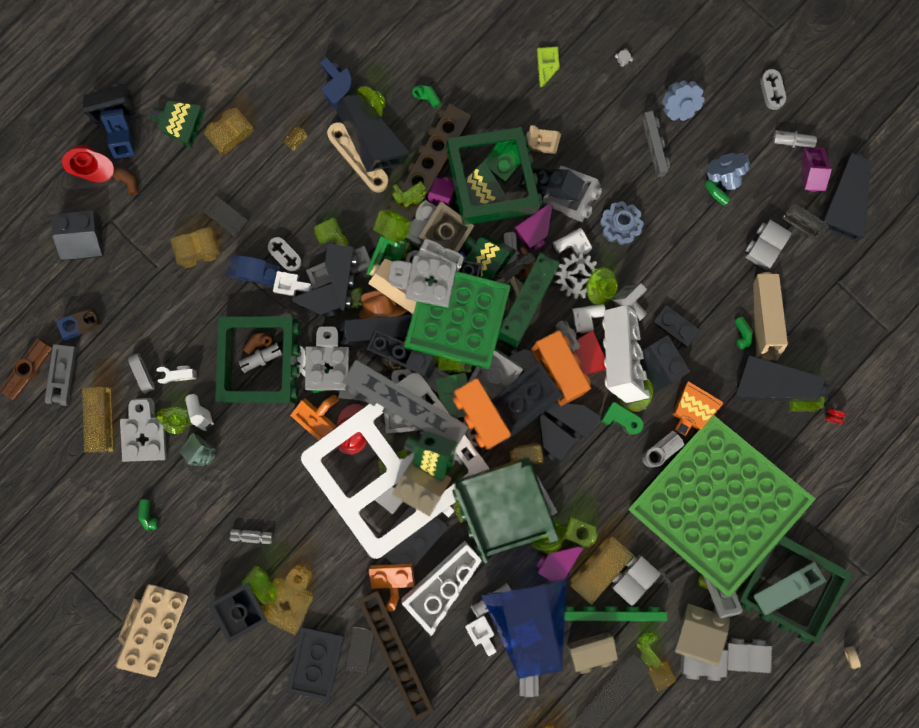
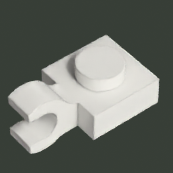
M277 271L273 292L295 297L296 291L307 293L312 291L313 286L309 283L298 282V275Z
M179 366L176 371H170L165 367L157 368L158 372L166 373L164 379L158 380L162 384L170 381L197 379L196 370L190 369V366Z
M485 616L465 626L475 646L482 643L488 656L496 652L489 639L494 636V633Z

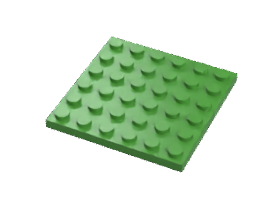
M713 415L628 510L729 598L815 501V498Z

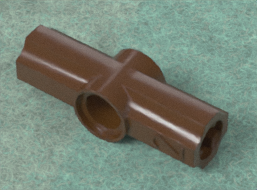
M37 338L24 357L14 364L12 373L0 388L1 393L16 401L29 382L38 376L40 367L52 353L53 348ZM29 364L30 371L24 374L23 368Z

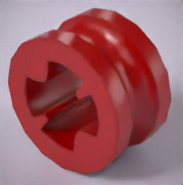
M827 409L828 416L825 417L826 421L844 424L843 418L846 417V413Z

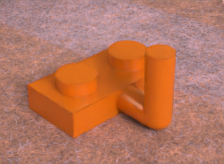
M337 395L330 396L323 401L318 409L305 398L290 416L319 441L337 427L324 414L332 405L338 402L339 398Z
M390 564L370 565L369 567L371 589L389 588L390 600L386 608L390 612L394 611L399 600L398 588L414 587L415 585L413 565Z

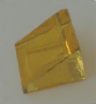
M294 127L284 138L283 143L292 151H295L307 135L304 129Z
M667 661L647 670L658 692L676 682Z

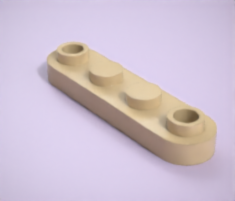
M332 124L328 129V138L372 191H384L388 186L386 173L382 169L367 172L344 124ZM340 132L342 133V137L336 138L335 134ZM380 179L382 180V183L380 185H375V180Z

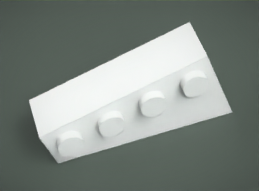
M628 305L605 310L603 319L605 338L603 344L606 349L604 364L607 377H605L607 389L626 403L650 398L649 390L644 389L643 381L647 380L646 371H643L640 360L644 359L643 351L637 343L638 340H641L637 313Z
M466 541L460 544L401 598L403 606L431 636L439 622L446 615L453 601L458 597L463 586L468 582L482 561Z

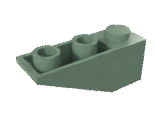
M192 433L179 451L189 465L204 466L212 462L215 457L214 452L216 448L199 435Z
M814 562L754 595V598L763 613L767 615L825 583L826 580Z

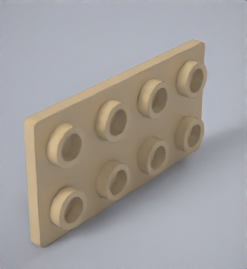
M148 584L142 600L133 599L118 637L123 647L116 662L117 668L152 677L157 676L188 599L186 594Z

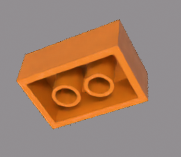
M559 330L536 342L531 351L536 361H540L564 394L557 400L560 406H563L591 389L589 386L591 382L587 374L582 373L580 370V361L576 354L571 353L568 338L565 334L562 335Z
M478 379L454 391L455 397L452 400L458 410L463 409L466 416L463 419L467 426H469V429H475L478 434L475 436V439L481 448L485 446L487 450L511 436Z

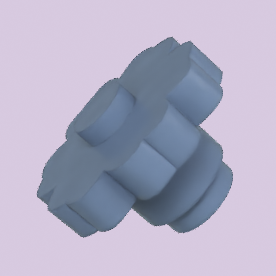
M684 80L680 83L671 84L662 101L665 106L664 112L672 120L680 118V120L684 121L693 117L695 111L700 110L705 101V98L702 96L703 89L695 81L687 83Z
M729 153L720 156L719 159L712 160L707 165L709 180L713 182L721 180L722 185L728 190L740 187L743 179L742 175L750 169L748 156L744 153L736 155L735 153Z
M623 201L613 203L610 206V210H605L602 214L600 221L601 226L604 227L602 234L610 242L617 240L619 245L632 243L634 237L641 234L644 225L643 221L639 219L641 212L635 205L627 206Z

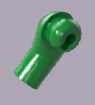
M418 85L413 88V96L418 99L428 100L433 108H437L442 104L432 87Z
M140 500L138 519L145 530H156L158 528V520L150 518V501Z

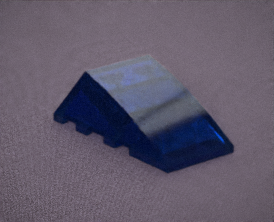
M566 579L512 591H500L481 595L519 679L562 671Z

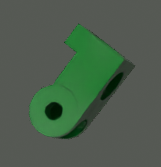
M614 402L609 404L600 420L606 425H610L611 422L616 423L629 435L638 434L643 429L641 418Z

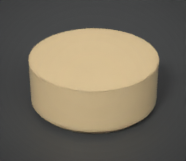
M853 646L845 648V655L851 669L861 667L855 648Z

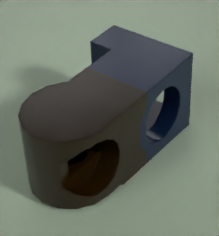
M95 309L78 312L56 321L62 339L66 342L101 326Z

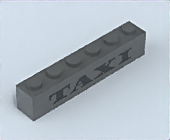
M355 360L343 380V383L347 385L345 390L355 396L359 392L365 396L364 401L375 407L377 403L384 407L382 412L392 418L396 414L402 418L401 423L411 429L413 426L421 429L419 433L421 435L424 432H430L454 440L459 444L469 427Z

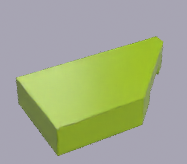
M558 47L537 48L539 87H543L559 69Z

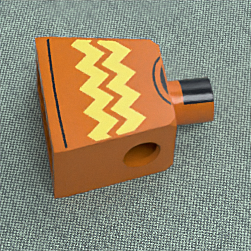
M689 381L684 383L672 414L680 419L675 430L686 436L691 426L697 430L702 429L722 406L723 402Z

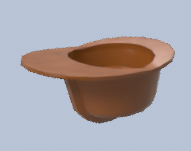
M379 290L362 294L363 309L360 311L359 317L361 319L392 317L401 315L408 310Z

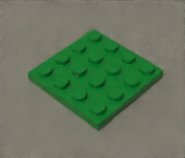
M455 271L448 307L416 302L405 348L490 369L511 285ZM433 276L425 279L428 282V286L437 283Z

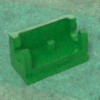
M388 232L383 234L379 239L366 274L370 275L376 264L381 265L385 259L392 262L401 261L408 242Z

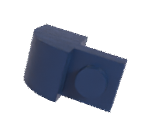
M325 58L320 64L322 70L331 81L323 86L321 91L327 101L337 110L342 98L352 95L353 83L347 68L341 72L336 62L333 61L331 63L328 58Z
M123 109L101 112V119L108 132V146L113 158L134 156L133 132L129 118L125 116Z
M231 256L227 277L274 287L279 266L252 257Z

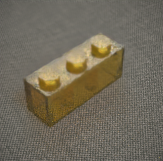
M106 387L82 388L84 453L113 452L111 389Z
M613 537L610 539L606 538L599 545L598 548L601 550L597 555L594 556L592 554L584 563L586 565L585 569L582 572L577 571L571 578L573 583L570 586L591 605L634 556Z

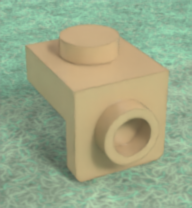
M531 125L529 132L526 134L528 147L533 152L556 154L561 134L558 131L539 130L536 126Z

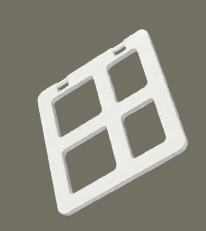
M412 373L398 383L399 386L420 398L428 393L434 402L433 406L450 415L420 374ZM377 403L375 407L370 404L304 451L301 456L304 466L372 558L382 557L456 502L452 493V489H455V484H453L444 491L430 517L416 509L413 515L381 538L375 537L361 518L359 512L385 491L398 484L414 457L413 452L405 459H399L376 428L374 420L384 413L382 412L384 407ZM361 432L385 464L387 471L352 498H347L324 467L321 459L352 435ZM464 434L456 448V453L469 470L468 474L464 477L488 470L489 467ZM466 446L474 456L469 461L461 452Z

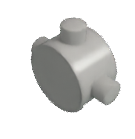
M626 48L620 51L619 54H615V58H617L622 67L629 61H633V57H631Z

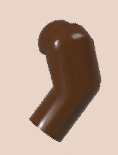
M122 167L117 168L113 172V177L116 181L119 180L126 183L128 195L139 193L136 176Z
M524 246L517 251L523 260L519 268V274L522 277H528L536 261L528 248Z
M255 333L251 335L242 347V350L250 355L256 347L269 346L272 343V337L268 333Z

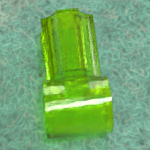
M254 565L241 583L243 585L248 583L252 592L265 605L274 603L278 598V590L269 581L270 576L262 568Z

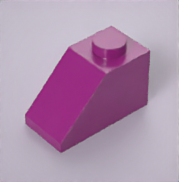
M803 147L801 179L804 189L812 192L826 191L832 168L825 149Z
M442 177V179L436 178L428 195L429 202L437 206L441 201L450 208L455 195L453 180Z
M548 204L515 227V233L529 251L532 249L537 251L546 244L544 241L548 236L552 212L551 204Z
M573 546L549 552L546 556L542 555L536 564V567H538L537 573L561 586L582 548Z

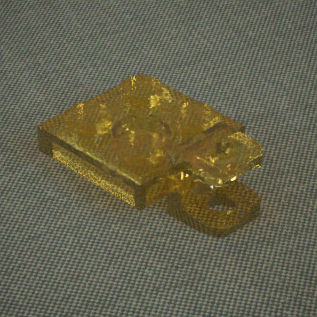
M297 564L288 573L285 580L277 576L275 577L261 606L269 623L293 635L297 634L315 596L306 591L312 579V570ZM288 601L291 610L287 609L284 611L280 604Z

